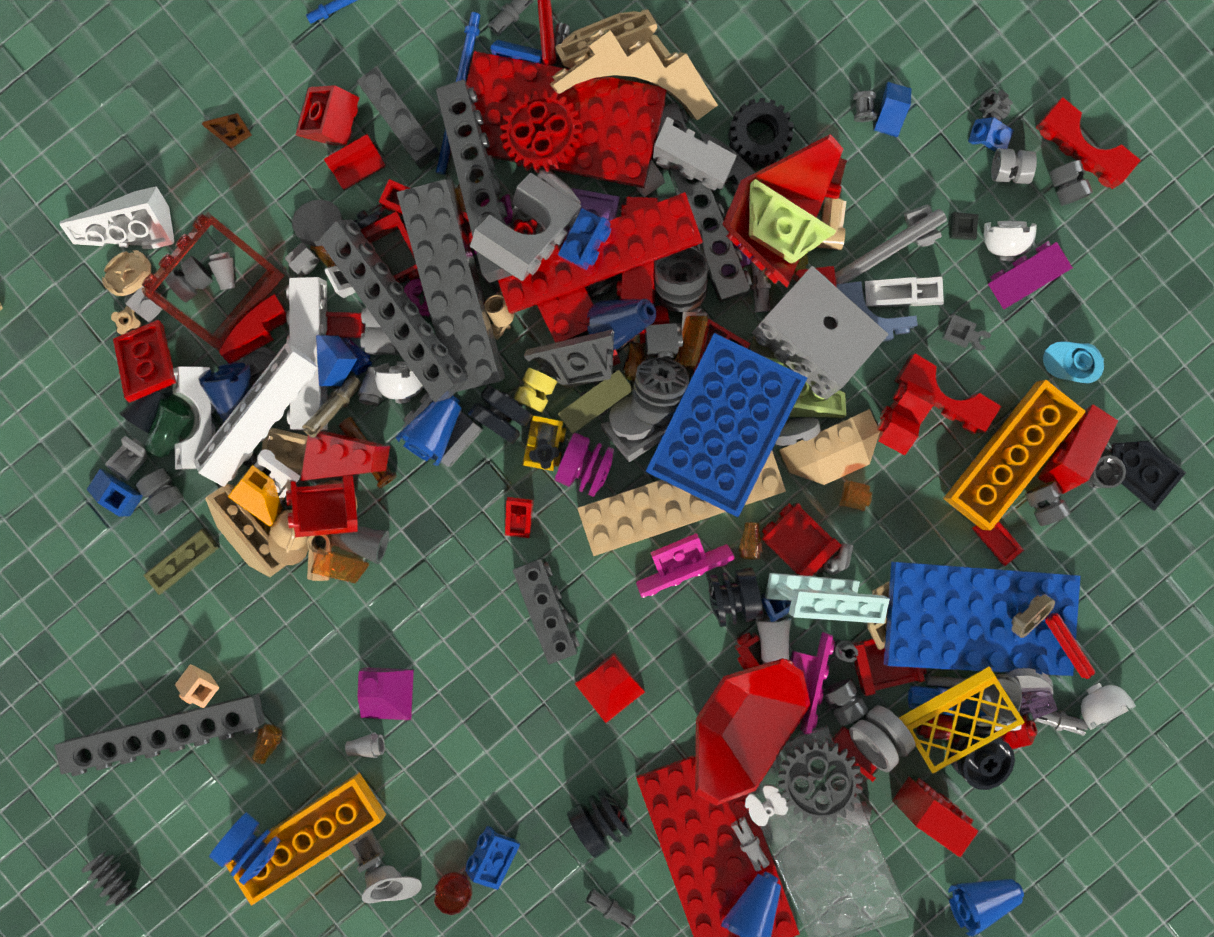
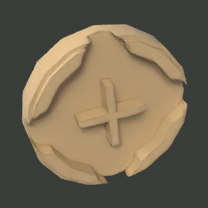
M132 250L134 253L122 252L112 258L104 269L106 274L105 278L102 276V282L110 293L115 296L129 295L145 284L151 273V263L143 253L137 250Z

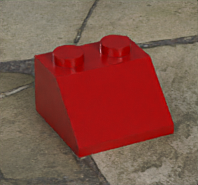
M335 85L308 87L295 135L333 146L347 145L352 133V123L358 112L357 105L360 97Z

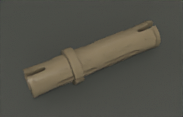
M349 376L341 387L334 389L331 392V397L302 426L304 432L310 437H316L336 413L350 403V399L362 385L360 380L354 376Z

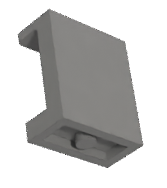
M428 392L420 400L422 405L417 411H410L404 418L405 424L402 428H405L433 402ZM462 411L459 413L441 461L450 468L483 431Z

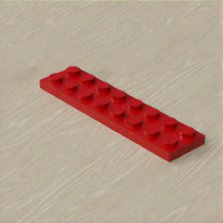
M684 192L610 220L611 233L606 242H601L597 250L599 251L598 258L593 266L589 265L587 270L558 255L566 240L565 238L561 245L556 244L554 246L555 248L547 260L544 258L541 260V265L534 275L529 273L523 281L513 275L499 279L498 282L508 312L513 314L703 243L686 193Z

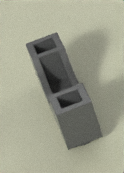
M377 66L356 80L364 94L392 129L419 169L440 155L436 146Z

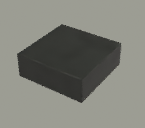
M953 212L951 214L950 239L976 240L979 214Z

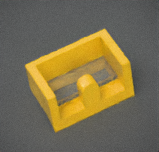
M538 416L531 418L523 466L543 469L539 462L530 459L529 453L535 450L540 439H546L549 445L558 448L559 442H564L566 428L562 427L563 421ZM543 451V452H542V455H543V456H546L547 453H546L545 451ZM561 452L558 457L553 459L551 467L543 470L553 471L554 466L559 467Z

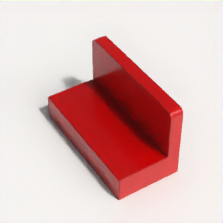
M368 134L324 158L328 168L333 172L343 190L350 188L386 166Z
M842 726L828 744L829 747L832 748L835 743H838L839 752L847 749L846 758L855 757V762L852 766H860V772L873 782L876 778L872 774L877 767L863 756L852 741L849 730Z

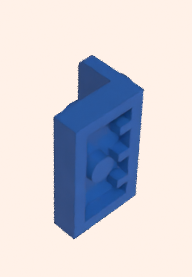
M582 208L558 255L585 270L588 269L589 265L593 266L598 258L599 251L597 250L601 242H606L611 233V224L605 217L601 218Z
M487 826L478 838L477 847L473 855L468 858L465 871L472 882L498 890L519 849L520 843L516 839L496 833L492 827Z

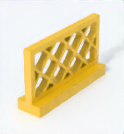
M990 666L899 717L913 736L916 747L932 774L1025 723ZM993 684L1000 693L997 704L982 700L984 689ZM980 692L979 699L972 697ZM1002 697L1005 700L1008 707L1001 705ZM966 699L978 702L975 716L959 713L961 703ZM981 703L997 707L993 722L978 718ZM957 705L956 712H955V711H952V710H949V709H951L952 707H954V706ZM999 709L1010 710L1017 721L1008 726L996 723ZM943 712L955 714L952 730L937 726L939 715ZM958 716L973 719L970 735L955 731ZM935 718L933 724L926 723L927 721ZM977 721L992 725L990 736L984 739L973 736ZM922 724L932 727L929 742L919 740L913 729ZM995 726L1002 727L1001 730L994 733ZM936 728L951 732L947 747L932 743ZM954 733L969 737L967 749L963 751L951 749ZM972 739L980 740L971 746ZM921 743L928 745L927 752ZM931 746L947 750L944 761L934 766L929 758ZM950 751L958 753L948 759Z

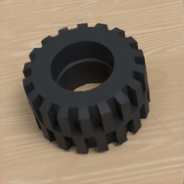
M760 98L757 103L755 99L750 100L747 106L744 103L740 106L739 111H736L729 128V147L746 163H751V168H756L757 165H761V168H766L769 163L773 164L778 159L781 160L793 138L794 132H792L794 125L793 122H789L791 115L789 112H783L785 108L783 105L775 106L776 101L772 99L769 103L765 102V98ZM753 123H764L772 129L774 141L766 145L756 144L748 137L746 128Z

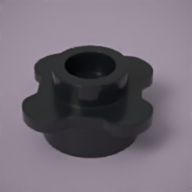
M540 439L535 450L530 451L529 457L531 460L539 462L543 469H548L551 467L553 459L558 457L560 452L557 447L549 445L546 439ZM543 451H545V452L547 453L546 456H543V455H542V452H543Z

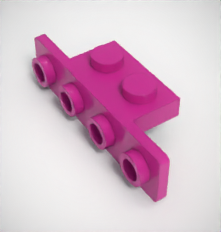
M696 533L650 552L658 573L637 581L636 585L642 598L652 596L660 590L670 586H677L682 581L691 577L701 576L708 570L724 566L735 558L727 544L705 553Z
M826 632L821 634L817 656L792 651L790 659L794 666L803 671L811 705L802 718L800 730L808 735H811L812 729H815L817 725V705L821 704L823 699L822 683L823 679L826 680L829 673L827 661L829 655H832L835 642L832 640L833 635Z

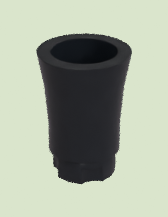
M168 386L132 401L119 414L141 430L150 434L159 415L171 400L169 397L173 394V388Z

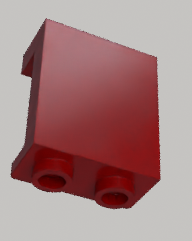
M353 475L343 476V483L297 487L296 481H290L291 490H286L287 506L292 505L293 513H288L289 528H294L295 538L358 532Z
M788 503L779 512L781 517L775 523L771 521L763 528L762 532L764 535L760 539L797 575L813 576L842 545L821 528L801 508L802 506L799 503H794L793 505Z
M873 638L852 643L858 650V656H854L857 658L854 661L861 693L865 696L876 694V690L914 681L925 682L924 674H927L926 668L884 665L885 647L881 650L878 649Z

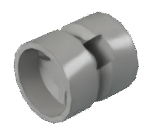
M998 148L992 162V180L995 182H1009L1012 179L1014 183L1030 184L1036 170V153L1034 151L1019 150L1015 154L1013 149Z

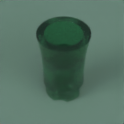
M169 399L160 400L157 414L147 435L144 448L155 456H168L179 436L194 417L193 412L176 401Z

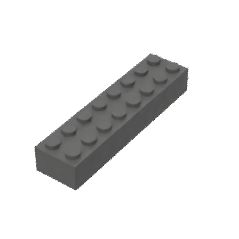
M444 179L397 192L435 334L440 342L447 347L448 353L455 363L462 368L463 374L468 379L458 391L500 382L505 378L491 321L485 310V299L453 179Z

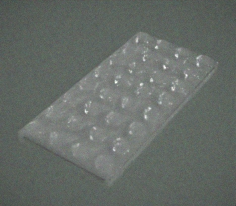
M828 726L813 730L810 734H802L789 739L756 791L751 793L762 803L766 801L763 787L765 785L778 787L779 781L784 780L778 777L779 771H786L781 767L782 761L789 762L786 758L788 752L796 755L794 752L795 746L803 750L804 741H807L810 747H812L814 740L817 739L819 746H823L824 741L828 740V745L832 748L835 742ZM820 759L811 762L815 768L820 769L825 766V763ZM835 765L830 766L822 780L818 781L816 779L815 788L805 798L809 799L820 783L825 784L826 775L836 767ZM841 776L832 778L833 783L836 785H842L846 782ZM800 778L795 781L799 787H807L809 785L805 779ZM820 795L816 797L817 802L820 804L829 802L826 796ZM852 802L854 811L845 809L847 813L846 818L838 814L836 823H834L831 817L827 818L826 825L823 824L821 818H818L817 822L813 824L812 816H808L803 821V812L800 811L794 815L795 806L793 805L789 807L786 815L774 814L769 817L765 826H760L808 937H853L909 918L908 909L861 802Z

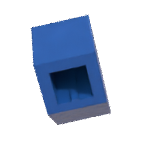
M101 468L87 488V491L98 504L119 517L131 516L143 497L140 492Z

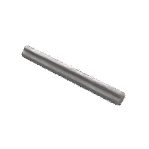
M937 209L835 273L836 283H848L947 221L945 213L941 209Z

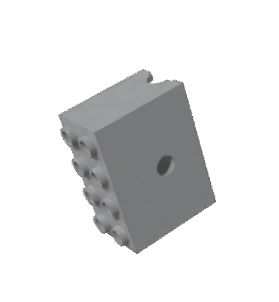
M813 266L810 267L752 332L760 345L767 346L779 362L787 364L793 371L807 377L806 382L812 387V391L817 396L823 397L826 400L843 388L889 335Z

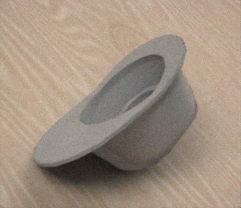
M382 866L370 872H365L366 889L362 893V900L365 903L404 900L416 895L421 890L422 883L414 877H402L400 872L393 866Z

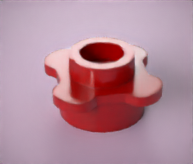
M517 219L513 224L515 227L514 231L524 234V230H527L528 233L526 235H536L538 223L535 220L527 222Z

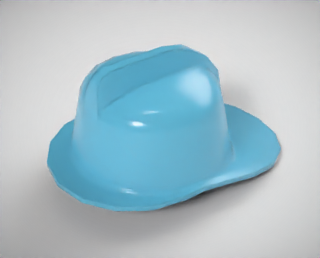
M1056 342L1045 350L1043 356L1046 370L1054 377L1064 380L1092 383L1102 376L1104 370V358L1100 351L1089 343Z

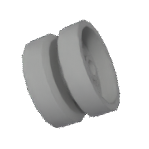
M876 705L866 714V721L861 719L849 729V734L858 750L869 762L881 771L890 772L899 763V757H906L915 749L916 744L908 728L895 714L883 706Z

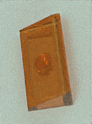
M707 316L686 317L682 332L683 346L679 347L676 362L680 363L683 367L693 369L697 366L708 322Z
M319 548L311 573L356 584L368 568L369 563L360 558Z

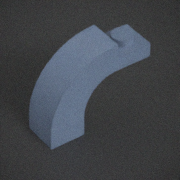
M862 281L836 284L837 288L889 334L882 342L894 339L893 331H895V335L910 333V329L918 326L917 316L887 319L873 314L865 304Z

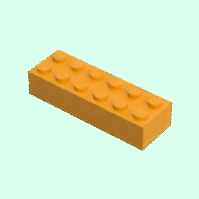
M1042 380L1036 382L943 499L982 530H992L1086 411L1049 381Z
M359 772L269 830L271 833L265 839V844L268 845L275 836L281 841L277 845L273 857L257 876L243 885L239 882V879L246 870L242 868L233 878L252 906L379 824L386 816V813ZM233 860L226 865L230 873L236 864Z

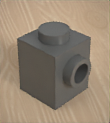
M677 323L650 325L645 329L647 357L658 356V359L664 360L671 359L673 355H677L679 347L683 346L682 331H677Z

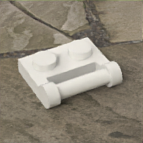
M266 449L259 453L257 462L254 464L260 471H263L265 467L271 471L269 477L274 480L280 502L285 498L286 490H291L290 481H296L297 483L301 477L276 460L274 454Z

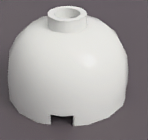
M998 221V226L991 227V222L984 224V242L987 249L992 254L1000 255V260L1014 261L1017 255L1025 254L1034 244L1037 226L1035 223H1032L1030 227H1027V222Z
M399 361L397 365L391 367L387 363L374 368L378 390L385 397L395 399L396 403L410 402V398L416 396L423 389V385L405 361Z
M1098 683L1086 690L1088 695L1082 700L1081 714L1089 729L1092 730L1099 724H1104L1129 711L1126 706L1131 709L1136 707V705L1125 690L1115 685L1102 687Z

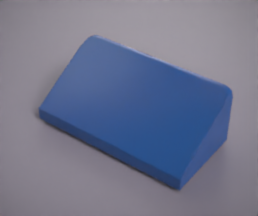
M496 40L491 45L492 55L542 64V50L501 40Z

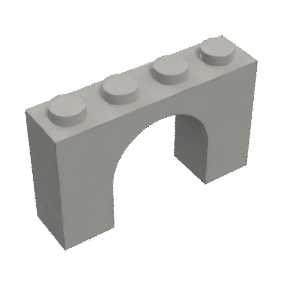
M531 172L517 186L511 204L533 217L541 225L544 232L536 235L521 234L489 215L475 229L470 245L471 248L521 281L529 273L534 275L541 265V260L543 258L547 260L552 254L554 246L562 244L568 234L567 231L571 230L581 209V205Z

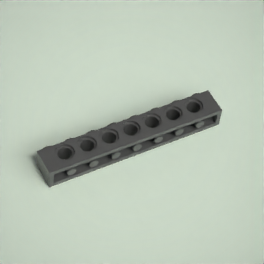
M464 79L437 88L436 92L472 236L475 229L489 215L506 225L504 217L508 216L503 201L500 202L498 194L502 193L498 179L493 177L492 171L496 170L492 156H488L486 148H489L490 145L486 133H482L481 125H484L480 110H476L475 103L478 102L475 89L473 87L469 88ZM465 109L463 113L458 114L460 110ZM471 131L470 135L463 137L466 132ZM473 154H477L474 159L469 160ZM484 176L482 181L475 183L478 177ZM490 199L487 205L481 207V203L484 200ZM477 252L482 275L489 283L512 276V274Z
M677 102L665 106L657 138L667 117L674 120L673 126L686 132L687 127L685 124L688 123L684 109L679 110ZM670 167L667 171L676 194L679 195L685 192L703 241L697 247L706 255L708 275L719 303L747 293L750 289L749 285L752 284L748 271H743L740 264L742 255L739 248H734L732 241L726 237L729 231L722 225L724 210L721 202L715 201L713 196L715 190L707 188L702 184L703 181L700 180L695 184L687 183L685 177L679 174L680 171ZM696 198H704L707 201V205L705 207H698L695 205L694 200ZM710 220L717 227L709 231L704 228L703 223ZM722 243L726 251L722 254H717L713 251L712 245ZM731 266L734 269V276H724L721 268Z
M352 219L336 220L320 238V243L433 401L439 402L449 399L468 381L463 374L462 368L455 363L448 353L447 347L440 342L431 325L424 320L419 313L418 307L411 302L404 292L403 286L396 281L387 264L375 252L374 246L367 241L359 225Z
M257 693L207 705L204 708L199 707L64 740L55 744L54 747L61 775L71 772L72 776L87 773V768L96 767V770L109 768L112 766L111 762L120 761L121 764L136 761V756L144 754L145 758H151L160 755L161 750L169 749L170 752H176L185 749V744L194 743V746H200L209 743V739L218 737L219 740H225L234 737V733L243 731V734H250L259 731L258 727L266 721L260 696ZM231 712L238 714L240 718L239 724L232 722ZM207 718H210L214 721V730L209 729L207 727ZM183 724L190 728L189 736L183 733ZM158 730L164 732L166 736L165 742L158 738ZM134 736H136V737H138V738L140 739V741H141V746H140V747H137V746L134 744V742H133ZM110 742L115 745L116 753L110 751ZM85 748L91 752V759L85 756Z

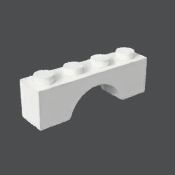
M177 367L173 369L176 383L173 384V394L184 399L191 407L194 415V425L191 433L183 441L175 444V469H196L195 459L215 435V425L211 422V413L214 412V406L198 380L199 376L209 370L210 367Z

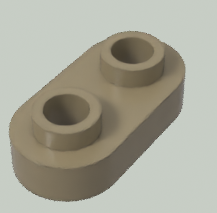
M1046 594L1034 597L1029 604V608L1023 613H1018L1012 619V632L1020 638L1027 636L1049 615L1054 608L1055 601Z

